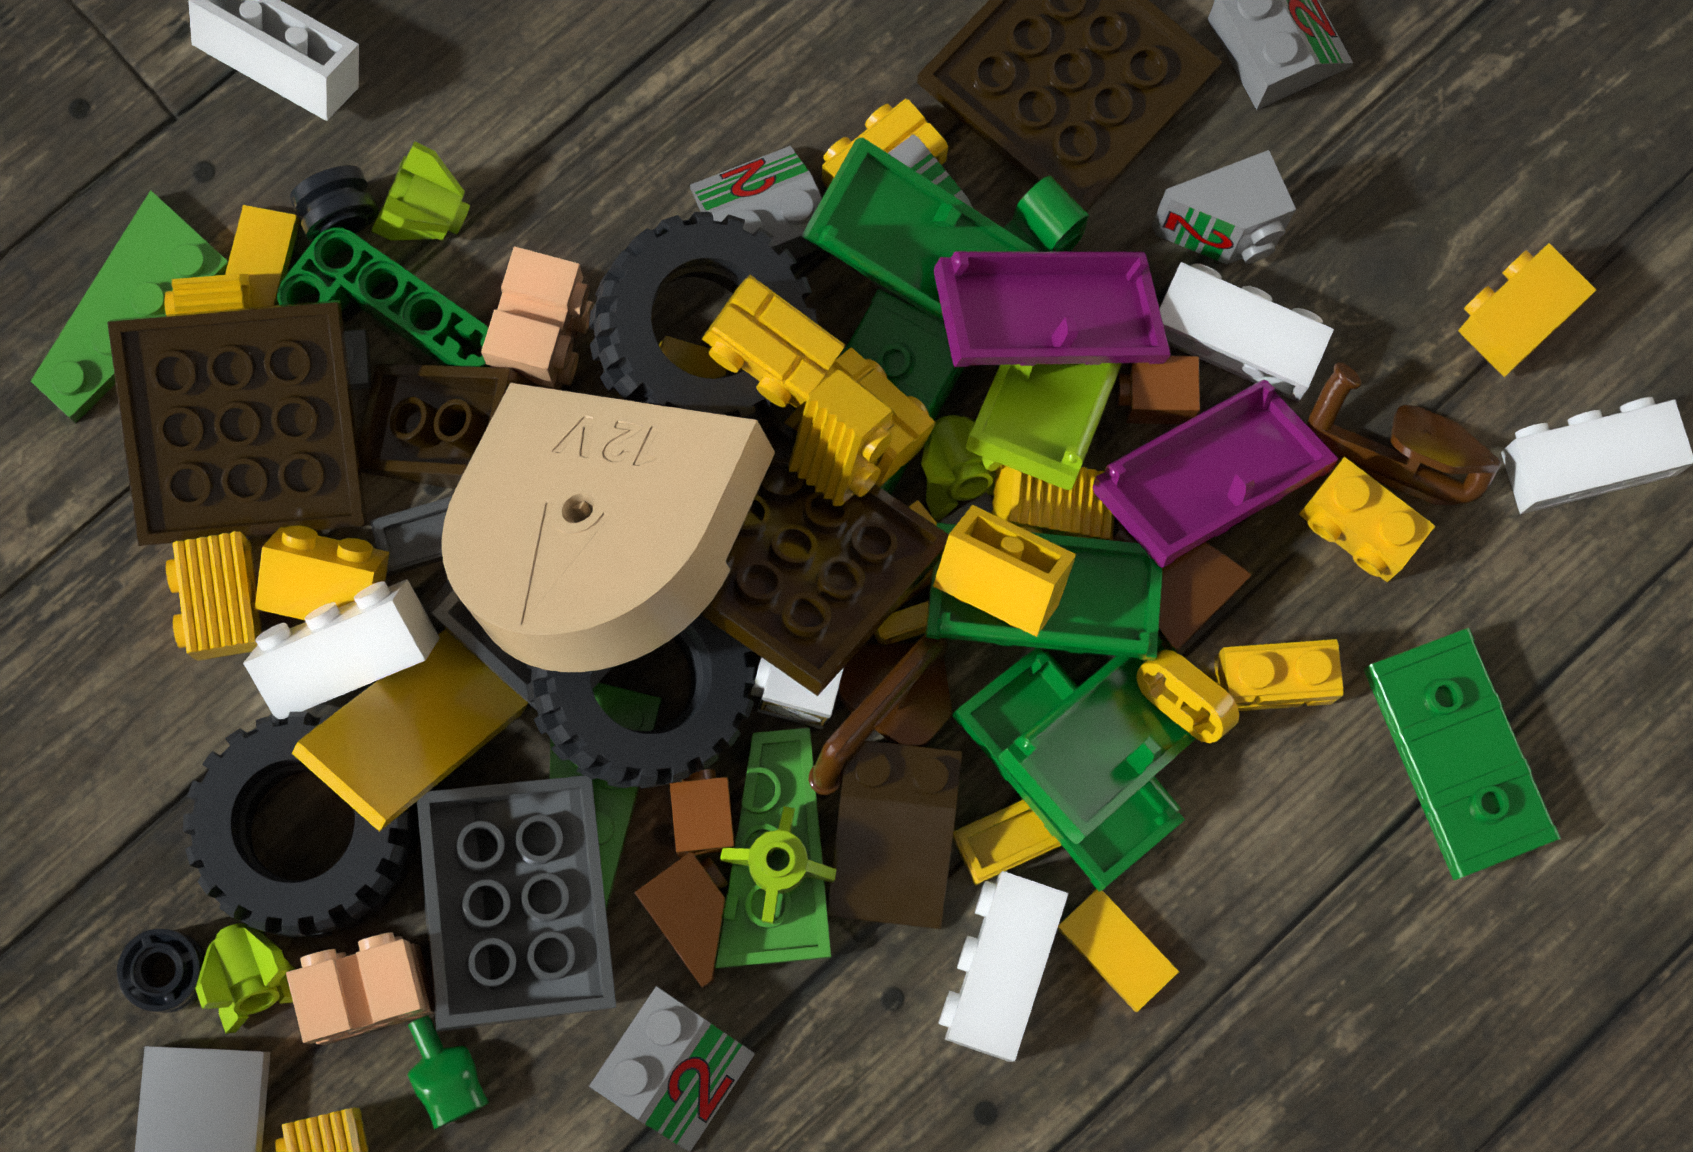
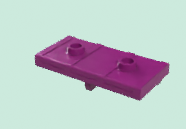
M955 251L952 257H940L934 267V275L954 367L1018 364L1020 366H1035L1036 364L1100 365L1101 363L1164 364L1171 355L1148 260L1144 252Z
M1267 380L1259 381L1108 464L1105 472L1095 477L1093 484L1094 493L1160 568L1169 565L1176 558L1214 536L1217 537L1228 531L1230 527L1261 509L1282 500L1284 496L1315 478L1334 470L1338 458L1274 391L1275 388Z

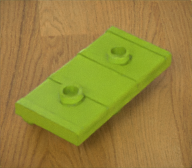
M1101 363L1100 365H1000L969 435L966 449L1065 490H1071L1122 363Z

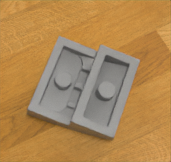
M145 1046L135 1152H262L270 1052Z

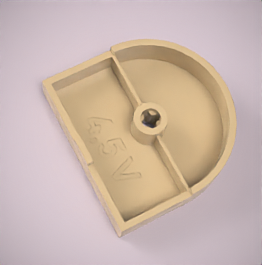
M510 383L448 506L442 532V555L448 580L454 592L489 637L503 651L530 666L558 672H587L610 668L635 660L670 641L683 631L703 612L722 587L730 572L726 559L775 451L757 420Z

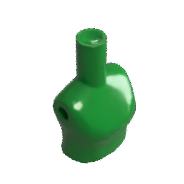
M429 1015L408 1024L422 1059L409 1070L407 1076L416 1096L425 1106L434 1130L490 1103L482 1090L475 1063L466 1046L460 1045L444 1048Z

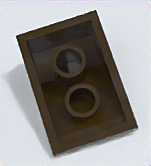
M376 364L358 440L361 473L456 489L509 384L541 386L510 368Z
M864 741L844 763L833 868L837 870L835 881L831 882L827 917L941 930L962 752Z

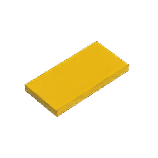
M446 630L438 634L440 639L425 661L376 681L301 738L292 752L295 757L379 832L522 715L528 705V702Z

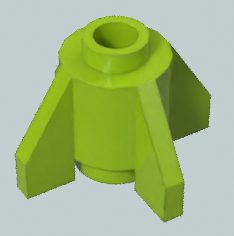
M414 141L407 157L404 156L384 205L372 226V232L391 241L439 239L442 241L447 231L458 234L470 205L462 201L465 190L460 186L434 150Z
M948 415L935 421L936 424L924 444L921 465L927 477L926 503L932 518L935 520H942L958 505L957 500H971L981 496L986 491L989 495L994 496L995 470L1001 464L966 449L969 435L975 424V420L972 418Z
M784 806L778 830L761 835L755 840L750 849L722 848L721 861L749 866L751 877L757 886L766 891L762 922L774 923L779 894L791 892L800 886L805 877L828 882L835 881L837 869L808 860L805 846L798 837L791 833L795 808ZM776 849L785 851L787 860H789L788 866L781 871L772 870L767 865V857H773Z
M237 923L220 930L216 934L215 940L208 946L195 989L202 1009L219 1008V1016L225 1033H236L249 1018V1014L263 1011L276 1003L277 1000L280 1004L293 1003L286 972L296 969L284 958L282 950L266 937L264 931L249 927L245 923Z

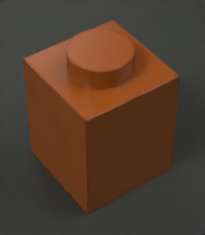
M1170 356L1164 364L1128 363L1125 373H1118L1116 380L1117 406H1126V423L1183 424L1196 417L1200 411L1199 356Z
M705 769L689 775V778L682 779V782L670 783L675 846L678 857H684L691 851L694 856L721 853L722 848H735L728 778H716V770Z

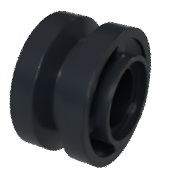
M353 165L329 168L306 178L292 190L290 200L295 212L300 216H304L301 226L309 241L313 242L319 234L330 228H344L355 234L366 228L377 218L379 208L373 195L365 192L368 183L361 168Z
M152 929L142 932L125 946L120 955L117 965L119 987L124 996L141 1009L161 1013H173L184 1010L199 999L195 988L206 952L194 938L184 933L169 929ZM169 955L175 962V976L169 984L159 987L152 978V968L160 957Z

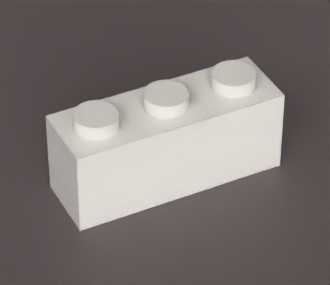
M188 0L193 46L320 118L328 121L359 88V44L281 0Z
M1181 262L1160 307L1168 345L1192 356H1199V359L1253 383L1267 380L1275 388L1274 391L1299 402L1309 388L1334 329L1322 324L1323 320L1311 311L1301 308L1289 310L1273 303L1272 297L1263 290L1252 286L1239 288L1221 280L1222 276L1208 266L1202 264H1192L1189 266Z
M1646 397L1622 405L1620 407L1621 413L1602 417L1600 410H1593L1571 417L1567 420L1569 426L1550 430L1548 423H1540L1515 432L1516 439L1501 454L1520 515L1678 476L1692 466L1693 453L1676 401L1671 400L1655 404L1653 397Z
M408 579L390 587L386 585L385 581L377 582L354 596L355 601L340 608L337 607L335 602L325 604L309 613L304 618V623L290 629L286 623H281L264 631L255 639L258 645L243 664L275 717L285 719L288 717L289 712H302L427 659L440 637Z
M1004 871L998 875L996 883L985 881L975 910V914L984 916L978 938L967 936L957 965V969L966 971L960 994L949 991L939 1020L940 1025L949 1027L945 1040L1008 1062L1015 1061L1068 893Z

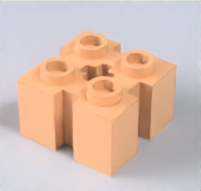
M514 246L501 286L502 296L498 309H494L481 351L486 364L491 366L490 368H510L543 388L561 390L562 384L571 385L579 358L578 353L572 352L574 338H577L578 332L587 333L590 312L594 307V302L588 300L590 286L582 283L583 275L579 263Z
M393 932L359 941L360 951L354 955L346 956V952L336 953L335 949H329L300 958L302 968L286 972L303 1043L327 1045L389 1025L393 1026L426 1015L435 1014L433 995L421 947L414 943L410 944L402 936L394 937Z

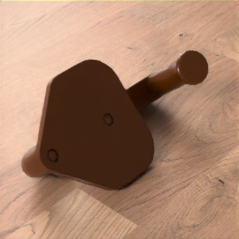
M1340 362L1334 365V373L1321 390L1306 425L1338 458L1336 465L1346 457L1377 482L1434 505L1471 503L1483 496L1490 487L1502 463L1461 425L1448 418L1417 406L1402 405L1398 407L1394 415L1391 433V443L1397 450L1334 425L1337 415L1350 391L1361 386V379L1352 368ZM1420 463L1425 464V465H1427V466H1430V467H1432V468H1434V469H1437V470H1439V471L1448 473V474H1468V475L1466 476V478H1465V480H1464V482H1463V481H1460V480H1458V479H1456V478H1453V477H1451V476H1448V475H1446V474H1443V473H1441V472H1438V471H1436V470H1433V469H1431V468H1429V467H1426V466H1424V465H1421Z
M925 634L917 643L865 645L844 666L837 695L840 701L853 713L825 742L816 764L809 772V784L815 792L821 795H829L840 788L843 777L841 770L844 763L874 730L892 744L923 747L947 723L952 713L944 655L949 642L947 638H926Z

